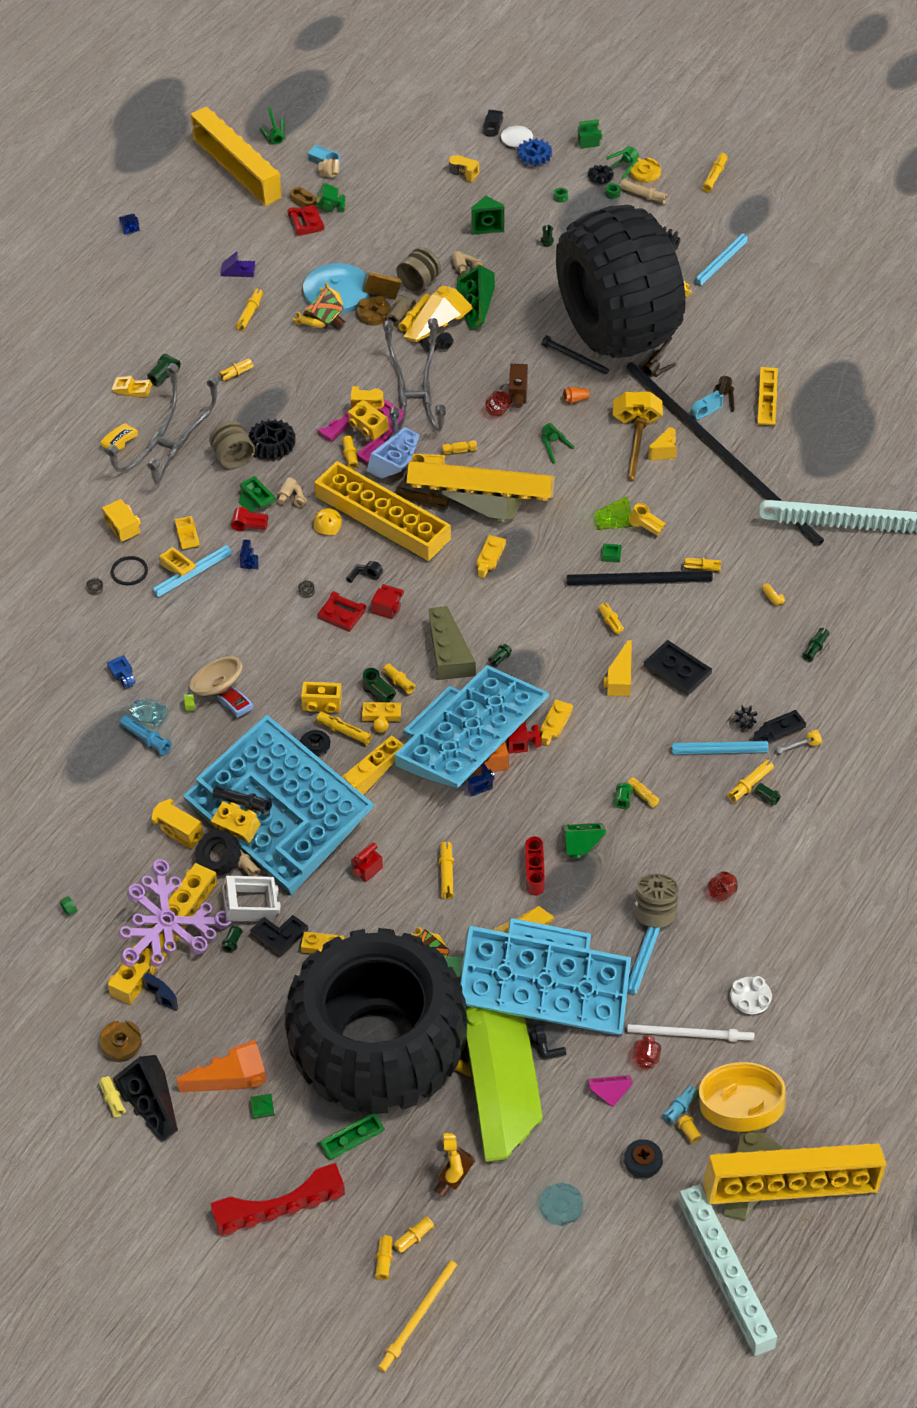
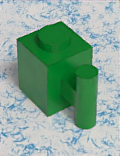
M598 119L579 122L577 139L581 149L600 146L602 131L598 129Z
M323 183L317 192L316 207L331 212L337 206L339 212H344L346 196L341 194L338 197L339 188Z

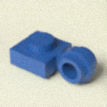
M123 655L108 661L107 667L114 678H120L124 688L133 687L135 679L132 675V667Z

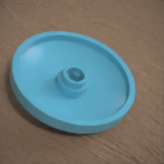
M344 263L320 266L306 277L303 284L304 298L310 305L320 294L319 287L324 289V283H328L329 288L336 290L341 295L344 309L340 314L352 312L357 309L359 300L367 299L370 296V293L363 292L365 272L358 267Z

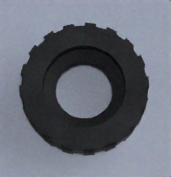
M216 829L215 831H209V833L203 835V838L199 840L196 846V862L216 872V876L228 874L240 861L241 845H239V841L225 830ZM217 844H224L227 849L224 857L217 862L212 861L210 858L212 849Z

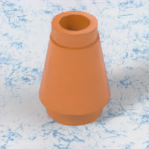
M569 386L563 389V400L569 404L586 400L590 397L589 389Z

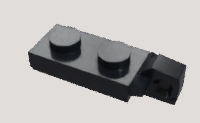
M793 710L764 722L763 726L754 732L753 740H767L771 742L806 728L807 723L797 710Z

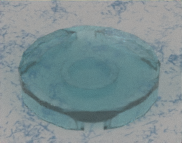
M552 1184L541 1194L540 1210L544 1218L550 1223L563 1226L577 1221L581 1216L584 1207L583 1197L579 1190L571 1184Z

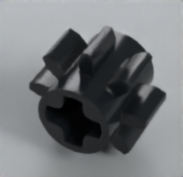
M742 704L740 711L735 710V714L739 717H736L734 721L740 722V728L748 726L751 729L752 722L757 723V720L753 717L757 716L758 713L757 711H751L752 705L744 708ZM746 713L747 716H749V719L745 720V718H743V714Z

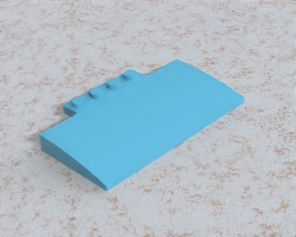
M486 665L461 691L451 686L445 689L403 730L404 736L410 738V740L394 754L395 764L397 767L415 775L458 788L549 697V692Z
M511 918L508 933L469 925L466 932L460 983L462 985V993L466 999V1006L622 1036L631 957L590 950L591 934Z

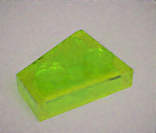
M628 496L595 512L594 517L597 530L633 527L628 521L631 513Z

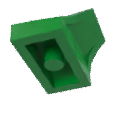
M255 476L240 483L241 495L238 503L249 512L276 502L275 496Z

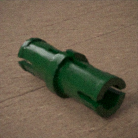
M819 628L815 637L810 639L809 646L802 654L804 660L810 656L808 662L813 661L817 652L822 650L823 643L830 635L827 629L822 634L824 628Z

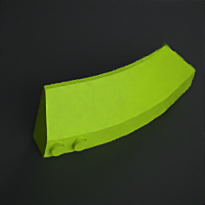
M466 1006V1049L485 1162L508 1159L512 1154V1150L518 1144L521 1145L530 1135V1131L543 1121L538 1083L525 1017Z

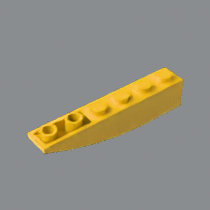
M391 735L344 774L342 778L364 795L395 762L394 754L404 744Z

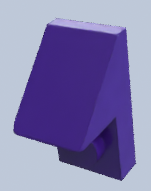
M236 251L222 262L221 277H254L255 261H239L238 251Z

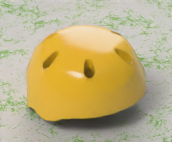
M331 508L319 510L313 520L314 531L324 535H335L342 527L340 514Z

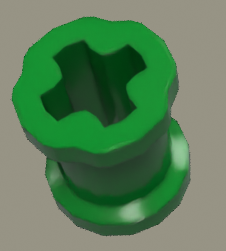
M619 783L616 786L617 794L613 800V805L619 809H628L630 807L629 799L633 793V787L627 783Z

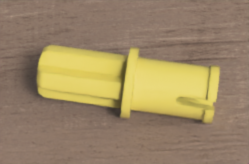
M109 1076L101 1078L99 1084L105 1095L104 1101L109 1104L113 1117L122 1116L120 1111L122 1114H125L126 1109L120 1100V1092L116 1091Z

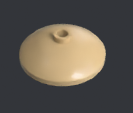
M235 656L222 657L210 662L193 676L190 682V689L194 694L200 696L216 695L226 691L240 676L243 667L242 662Z

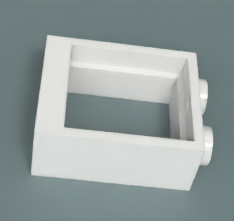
M226 876L223 884L226 921L259 922L263 917L270 922L275 921L276 915L280 913V902H277L278 885H275L274 877ZM236 892L266 893L267 908L238 907Z

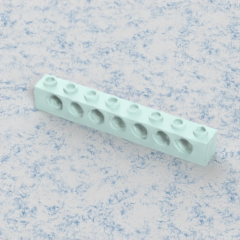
M701 1184L680 1191L679 1205L753 1355L757 1356L775 1349L777 1335L711 1204H708Z

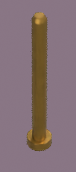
M636 418L634 422L636 432L628 474L629 481L635 480L642 433L647 424L644 418Z

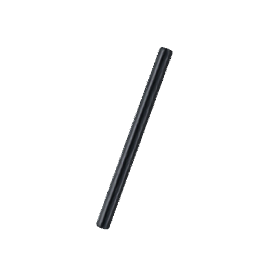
M711 570L569 574L566 576L568 586L713 581V572Z

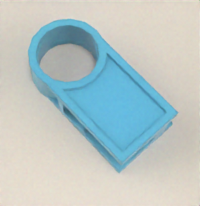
M315 145L307 153L309 155L308 160L318 164L326 159H338L340 165L339 153Z
M717 390L698 400L692 405L690 413L696 419H701L722 407L723 394L720 395Z

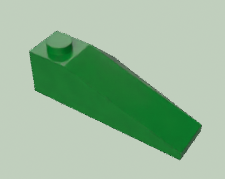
M482 265L457 278V291L473 308L465 315L471 330L484 324L495 289V273Z

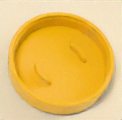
M749 1062L725 1064L713 1069L702 1079L699 1086L700 1109L709 1122L720 1128L737 1132L759 1130L775 1123L784 1113L786 1107L785 1084L775 1071L763 1065Z

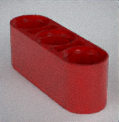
M532 836L525 842L526 889L529 894L537 896L542 894L545 888L544 849L541 838Z

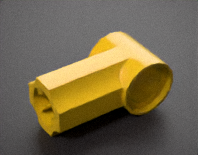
M643 503L635 504L628 517L630 524L635 527L643 526L658 536L666 523L649 513L650 510L647 505Z

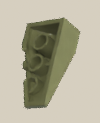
M442 490L443 495L487 517L496 518L495 522L506 523L507 519L513 520L522 503V499L516 497Z
M748 1131L741 1132L737 1152L773 1151L784 1148L763 1132ZM758 1201L726 1203L723 1216L745 1221Z

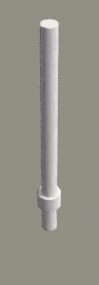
M628 1024V1033L728 1039L730 1042H737V1040L754 1041V1032H740L738 1029L724 1031Z

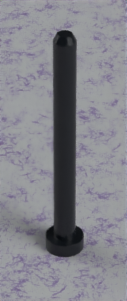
M546 335L541 343L543 347L547 348L549 346L604 374L609 373L607 367L551 340L550 336Z

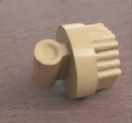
M326 159L320 162L318 171L321 177L330 178L338 175L339 160Z

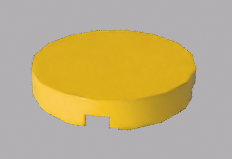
M638 158L639 161L634 164L629 172L630 177L640 183L654 182L661 176L659 162L651 158L642 160Z

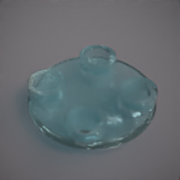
M144 698L136 700L131 704L130 713L132 714V720L135 722H147L158 726L168 716V708L158 700Z

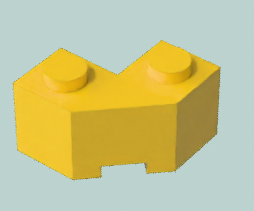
M624 392L613 400V416L624 424L637 416L644 418L647 423L651 424L663 416L662 400L651 392Z

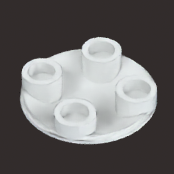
M523 126L508 127L501 134L502 144L515 147L516 149L520 143L523 144L524 140L528 142L529 138L533 139L532 132Z
M760 976L744 977L736 980L731 988V1001L743 1013L759 1014L765 1011L771 1004V990Z

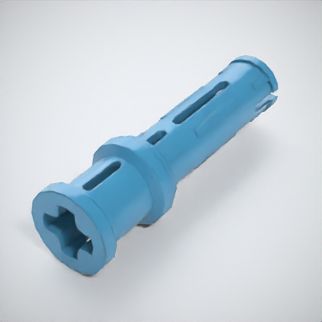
M127 715L121 719V727L141 738L148 747H153L160 755L163 756L170 751L172 746L171 740L162 738L158 732L148 730Z

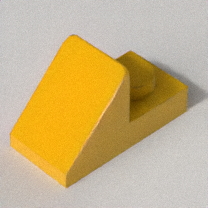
M669 427L649 446V460L676 458L677 447L674 445L676 442V429Z

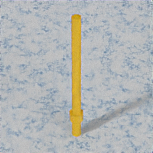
M450 1260L395 1342L391 1343L385 1351L386 1355L377 1367L381 1372L385 1373L392 1361L396 1360L402 1352V1346L457 1267L454 1261Z

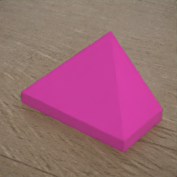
M630 1075L587 1079L590 1089L612 1107L632 1085Z

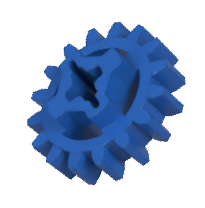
M529 138L528 142L524 140L523 144H519L517 148L518 159H521V163L526 162V165L532 164V167L534 165L540 166V163L546 164V161H550V157H552V146L549 145V142L544 143V139L538 141L537 138L535 140Z

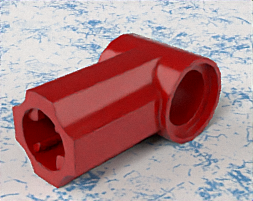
M238 507L234 510L231 527L236 531H244L246 528L267 530L268 514L251 513L246 508Z

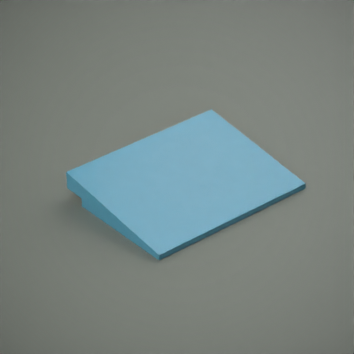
M268 715L264 716L196 778L197 783L183 795L186 803L213 827L214 825L211 820L222 801H224L212 797L215 786L247 795L254 793L257 797L264 799L267 797L271 798L272 807L268 815L252 810L257 814L261 825L250 844L239 839L237 840L239 845H241V850L248 854L251 860L266 874L274 877V881L291 896L374 807L370 800ZM238 805L242 810L247 811L245 806Z

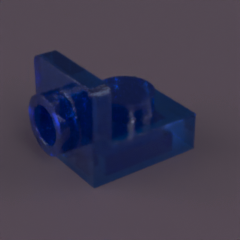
M135 213L119 217L124 234L140 231L139 220Z
M243 539L240 552V568L258 570L259 558L258 555H254V548H251V540Z
M485 764L481 765V775L468 779V792L471 797L493 789L494 774L491 769L488 770Z

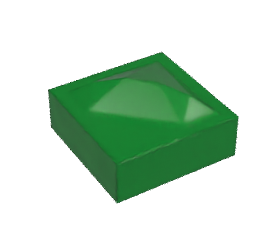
M272 1094L250 1097L253 1119L275 1116Z

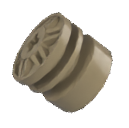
M425 247L415 248L396 267L398 279H402L401 283L413 292L423 291L441 272L440 261L431 250Z
M227 421L221 423L210 434V445L224 467L236 469L244 466L252 459L255 453V446L239 422Z
M654 873L641 877L637 881L634 906L636 919L646 926L656 928L672 924L676 919L679 893L678 883L672 877L665 874Z

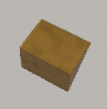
M365 272L363 292L396 299L402 279Z

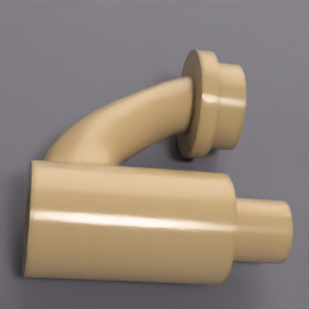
M455 251L451 255L456 271L460 275L467 273L465 261L471 263L473 269L479 265L484 267V262L481 259H475L470 255L462 254L461 251Z
M288 477L278 493L277 502L283 505L285 501L290 499L293 491L297 494L294 497V504L297 507L306 505L307 499L304 497L302 488L297 484L296 480Z

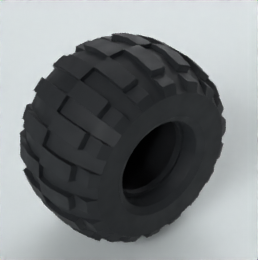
M617 205L587 213L570 223L566 228L567 231L561 234L559 243H557L556 273L566 311L582 340L592 351L598 352L599 355H611V358L630 357L656 348L669 340L683 322L686 306L685 287L676 252L668 235L657 219L645 209H634L632 205Z
M378 928V933H365V929L351 931L350 937L343 940L339 936L323 944L322 952L317 950L314 954L311 953L302 963L300 975L294 976L288 992V1000L285 1007V1028L289 1051L296 1067L308 1085L314 1083V1088L318 1095L330 1103L331 1101L337 1103L340 1100L344 1109L361 1112L362 1108L366 1107L372 1108L373 1114L388 1113V1107L399 1105L401 1110L418 1104V1099L421 1095L424 1098L427 1096L431 1097L441 1089L445 1077H451L461 1058L467 1036L466 999L462 993V985L453 967H448L444 955L434 946L431 948L428 944L424 945L421 938L404 932L402 936H397L392 929ZM371 1011L396 1013L407 1019L412 1027L410 1031L400 1037L383 1042H360L343 1036L344 1029L351 1020Z

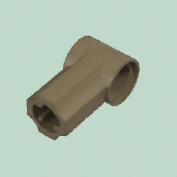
M399 294L395 299L394 307L387 315V320L392 321L393 326H397L405 318V314L415 306L416 300Z

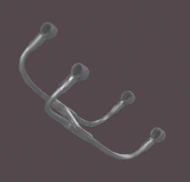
M436 318L428 320L431 347L425 367L423 390L406 391L403 375L391 344L392 331L394 329L393 322L390 320L383 322L388 350L400 381V407L404 413L398 425L399 409L397 407L389 409V417L394 433H399L403 427L407 398L424 397V403L432 426L437 431H441L443 428L446 408L444 405H437L435 407L436 424L430 407L431 392L430 382L428 381L437 337L438 320Z
M170 363L166 371L170 375L173 386L171 409L164 425L158 429L146 446L145 451L126 467L119 468L117 466V453L119 449L115 445H110L106 453L110 456L113 468L117 472L130 470L143 460L157 443L171 447L172 449L167 454L168 457L159 474L158 467L160 463L158 460L151 459L147 464V467L151 470L154 483L159 485L170 460L175 457L192 430L214 408L218 395L217 385L219 380L214 376L208 379L207 385L210 387L212 396L211 404L186 432L180 436L177 442L163 438L162 436L173 417L177 401V371L179 368L176 364Z

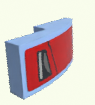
M234 687L217 695V699L227 710L230 709L237 718L253 709V703Z

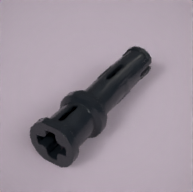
M215 786L212 792L213 798L245 806L246 809L259 811L263 815H268L272 807L271 798L257 797L254 793L247 795L220 786Z

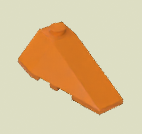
M256 1040L235 1046L229 1050L230 1054L221 1059L218 1056L211 1059L212 1062L208 1066H198L177 1077L176 1081L179 1092L248 1089L258 1087L267 1082Z

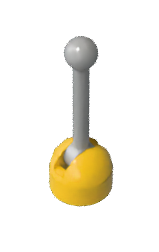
M817 729L808 732L804 740L785 747H777L776 753L782 754L783 751L804 743H808L811 746L822 744L821 735Z

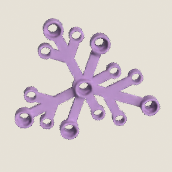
M158 859L151 868L153 875L157 879V884L152 877L144 876L140 884H132L127 891V897L131 902L140 903L154 916L135 914L131 919V924L136 928L123 926L120 929L118 936L122 940H128L130 937H143L134 948H127L123 951L121 962L127 967L134 966L139 959V954L151 943L152 957L150 958V963L154 967L161 966L164 957L161 954L159 933L162 930L165 940L162 946L164 953L172 954L176 949V943L173 941V931L189 944L193 954H202L207 948V942L213 941L216 936L215 930L206 925L215 926L217 929H226L231 921H226L225 911L218 912L215 917H204L209 916L212 911L211 904L207 902L202 903L199 910L193 916H176L174 912L170 911L168 895L173 890L179 889L181 880L174 876L170 878L166 885L165 875L169 870V864L165 860ZM150 889L159 897L160 909L144 896L145 890ZM143 924H156L153 928H140ZM179 925H193L203 933L202 937H192ZM154 958H158L160 962L155 961Z

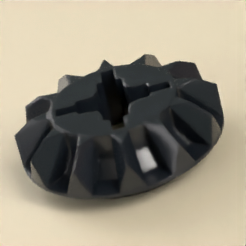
M600 164V166L594 165L593 168H589L588 178L594 183L605 184L614 177L612 168H608L607 165L602 166Z
M312 730L306 732L301 737L300 743L319 757L320 754H326L327 750L330 749L331 740L325 732ZM319 742V746L314 745L312 747V743L316 744Z

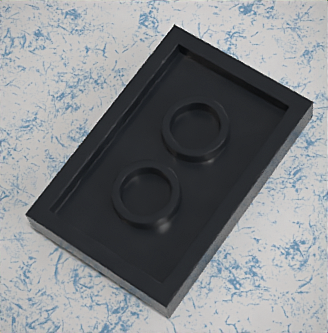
M669 640L644 661L643 666L687 696L712 674V668Z

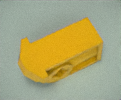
M172 799L158 803L153 809L152 823L160 824L161 830L166 835L192 850L204 835L201 821L173 806L174 802Z

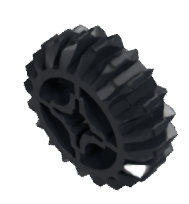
M268 418L265 422L261 420L260 424L255 423V426L251 427L248 435L255 446L254 454L260 456L261 459L266 457L268 461L270 458L276 460L277 457L283 459L284 455H289V451H293L296 443V436L292 426H289L288 422L284 423L282 419L277 421L276 418L274 420H269Z

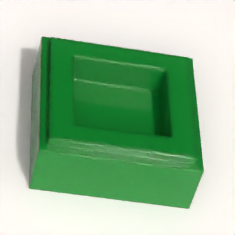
M603 543L602 561L620 563L622 545Z

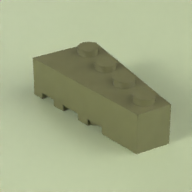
M448 606L429 608V624L438 680L476 676V662Z

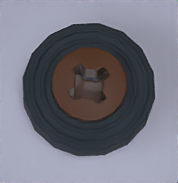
M639 1139L628 1145L624 1153V1164L632 1175L638 1178H649L659 1172L663 1164V1154L655 1142Z

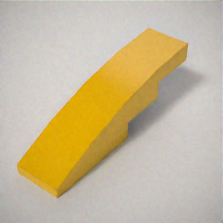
M760 367L757 422L759 425L775 426L778 368Z

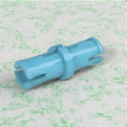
M689 1085L680 1097H676L673 1100L670 1108L662 1114L666 1122L672 1125L682 1113L689 1109V1105L699 1096L696 1088L691 1091L693 1086Z

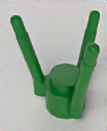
M268 107L273 128L269 134L263 127H260V130L266 136L269 143L280 144L285 140L284 118H281L280 130L276 127L271 107Z
M630 146L606 157L609 160L623 154L621 159L608 167L612 169L623 161L631 163L621 177L622 179H625L634 164L639 161L637 159L639 157L638 151Z
M552 423L542 427L541 432L543 436L541 439L545 443L552 463L555 464L556 461L548 440L555 441L560 438L572 449H574V445Z

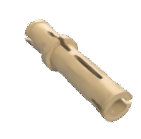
M625 179L621 181L623 186H620V189L646 197L650 201H658L662 204H665L667 201L665 197H668V194L656 191L653 187L648 188Z

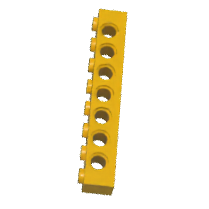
M195 863L191 869L187 870L179 889L175 890L170 899H168L169 910L174 912L176 916H193L218 884L216 872ZM151 924L149 928H153L156 924ZM188 925L179 926H181L185 930ZM172 931L173 941L176 943L179 936ZM163 932L159 933L161 954L165 958L167 954L162 950V946L165 943ZM151 943L139 954V959L134 966L127 967L122 962L120 963L116 974L112 975L108 980L110 996L132 1005L144 988L143 977L146 972L153 975L158 968L150 963L152 948L149 947H151ZM154 958L155 961L160 962L158 958Z

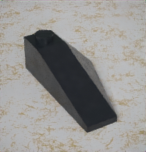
M157 1055L139 1056L112 1078L125 1102L128 1101L134 1107L133 1111L145 1119L146 1125L161 1142L166 1141L178 1131L166 1075Z

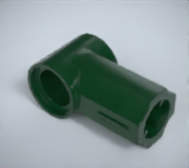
M166 353L162 354L158 364L147 374V378L154 385L160 384L169 375L166 371L169 364L174 363L180 369L181 362Z
M367 668L363 671V689L373 693L381 702L390 703L396 696V691L380 677L377 669Z

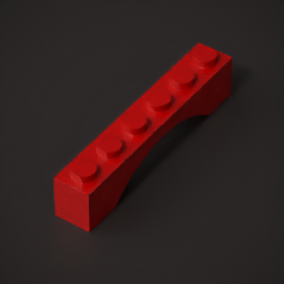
M336 1163L315 1169L300 1187L279 1198L250 1201L230 1196L212 1202L210 1205L219 1236L223 1234L229 1235L245 1227H254L260 1222L273 1221L285 1214H294L301 1209L316 1207L328 1200H337L345 1195V1188Z

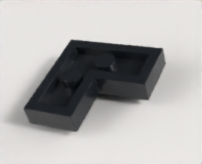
M294 915L280 927H277L263 917L250 932L253 937L282 956L304 935V932L308 931V925Z

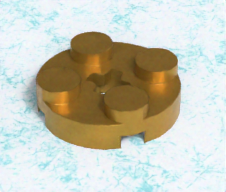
M383 296L361 299L357 307V317L361 322H367V325H381L386 321L387 315L391 311L390 304L385 301Z
M119 1020L107 1024L100 1034V1047L103 1054L119 1063L133 1057L142 1047L141 1033L138 1026L131 1021L119 1022ZM117 1038H125L123 1043H117Z

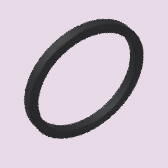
M136 556L122 557L111 567V576L114 581L126 586L140 583L148 574L146 562ZM136 560L144 565L145 572L142 577L135 581L124 582L115 577L114 569L122 561Z

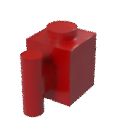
M382 584L381 589H377L371 600L372 613L393 619L395 613L400 611L401 602H399V597H403L404 590Z
M523 722L507 738L509 754L528 752V742H534V747L536 748L541 747L539 726L533 725L531 727L532 731H527L526 722Z
M374 842L351 859L352 873L355 877L361 878L365 882L383 869L382 856L375 851L378 847Z

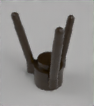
M672 337L660 349H657L642 366V370L647 376L655 375L657 377L660 373L676 366V363H672L659 369L660 363L656 360L670 343Z
M721 376L713 392L718 390L720 395L729 392L731 411L734 412V387H732V379L729 376Z

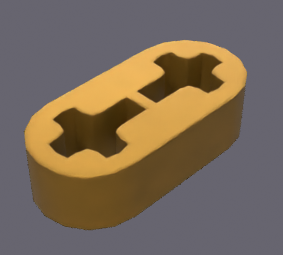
M294 187L290 190V199L301 207L316 205V196L301 187Z

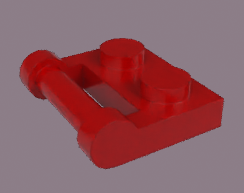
M316 205L298 209L291 207L287 210L288 216L294 223L296 235L302 236L325 231ZM298 217H302L305 226L301 225Z
M333 591L317 615L318 619L350 632L365 613L367 606L363 603L358 604L344 598L339 593ZM337 602L356 611L351 612L335 604Z

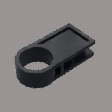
M488 110L483 124L484 135L488 137L498 135L503 121V111Z

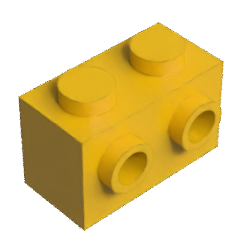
M122 499L102 507L105 522L121 542L140 534V519L137 515H133L130 506L125 504Z
M303 681L301 694L303 711L341 713L343 698L341 683Z
M222 801L211 820L216 829L225 830L235 838L250 844L261 825L255 812L248 809L244 811L233 802L228 804Z

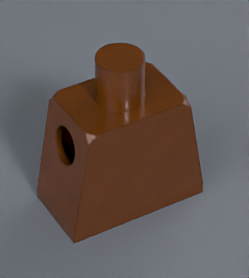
M510 363L509 402L512 403L514 408H521L522 404L527 403L528 364Z

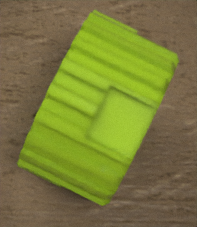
M184 694L185 712L195 710L193 694Z

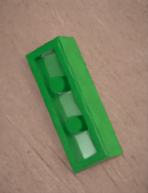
M371 1112L320 1140L317 1144L328 1160L331 1161L385 1131V1128L378 1115Z

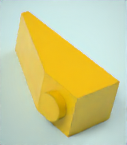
M632 640L626 642L608 668V677H604V688H607V696L630 697Z

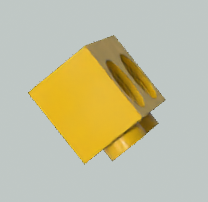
M364 400L348 411L350 425L374 441L389 429L388 417Z

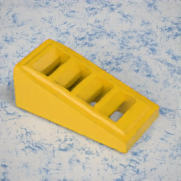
M174 547L159 555L160 565L180 576L196 568V564Z

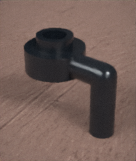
M444 332L437 336L434 351L437 349H449L452 346L454 340L450 333ZM426 337L421 342L429 353L431 344Z
M369 561L366 565L357 564L346 577V580L352 583L359 572H364L369 578L377 580L383 573L382 566L376 561Z
M543 1024L534 1025V1030L530 1031L532 1042H536L539 1046L543 1059L567 1055L565 1047L548 1050Z

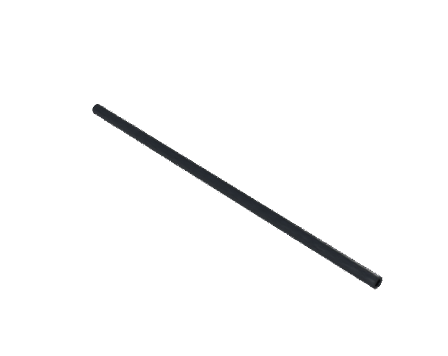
M633 362L627 364L626 368L661 399L664 404L768 500L782 501ZM797 522L795 524L817 546L824 542V539L807 523L804 522L801 525Z

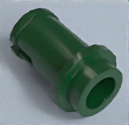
M546 225L542 227L543 237L541 238V243L549 247L554 242L552 237L553 227L547 225L546 230Z
M507 644L499 645L498 650L488 658V661L493 660L490 664L497 667L502 660L511 655V648Z
M759 783L755 789V794L766 799L770 805H776L781 798L779 791H773L763 783Z
M230 927L226 939L222 941V949L224 951L232 953L237 949V942L243 932L240 927Z

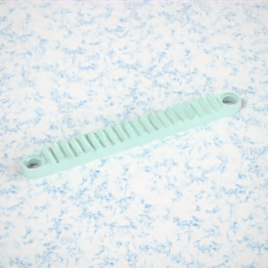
M766 500L759 505V513L762 518L777 520L779 523L785 521L788 524L792 521L793 524L799 522L803 525L805 522L808 525L814 523L815 526L821 524L823 527L826 524L829 527L836 525L837 528L842 525L844 528L850 526L851 529L857 527L859 530L862 527L866 530L872 528L873 531L879 528L880 531L886 529L888 532L891 530L898 532V530H901L902 533L908 531L910 534L915 531L917 534V512ZM766 508H772V509H773V510L770 511V512L764 511V509H766Z

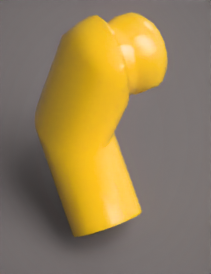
M769 583L763 584L762 590L773 605L779 606V604L785 602L784 596L782 594L777 595Z

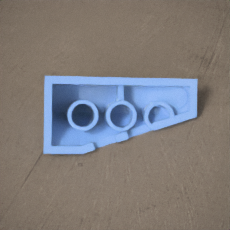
M404 427L399 433H396L371 453L367 472L382 479L404 470L412 459L420 434Z

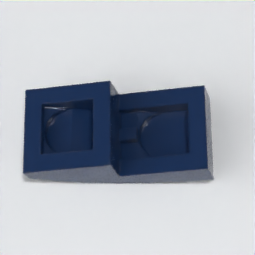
M146 972L143 977L145 990L157 995L158 1004L177 1011L178 1003L174 992L159 978Z

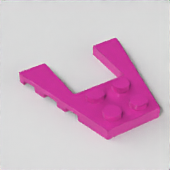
M384 400V406L377 410L388 417L389 429L375 441L372 440L357 454V459L366 465L369 463L371 453L389 440L394 432L389 417V409L396 406ZM399 409L400 417L398 418V424L404 416L401 409ZM348 412L345 413L343 418L331 421L329 426L324 429L319 428L318 435L330 442L334 441L350 426Z

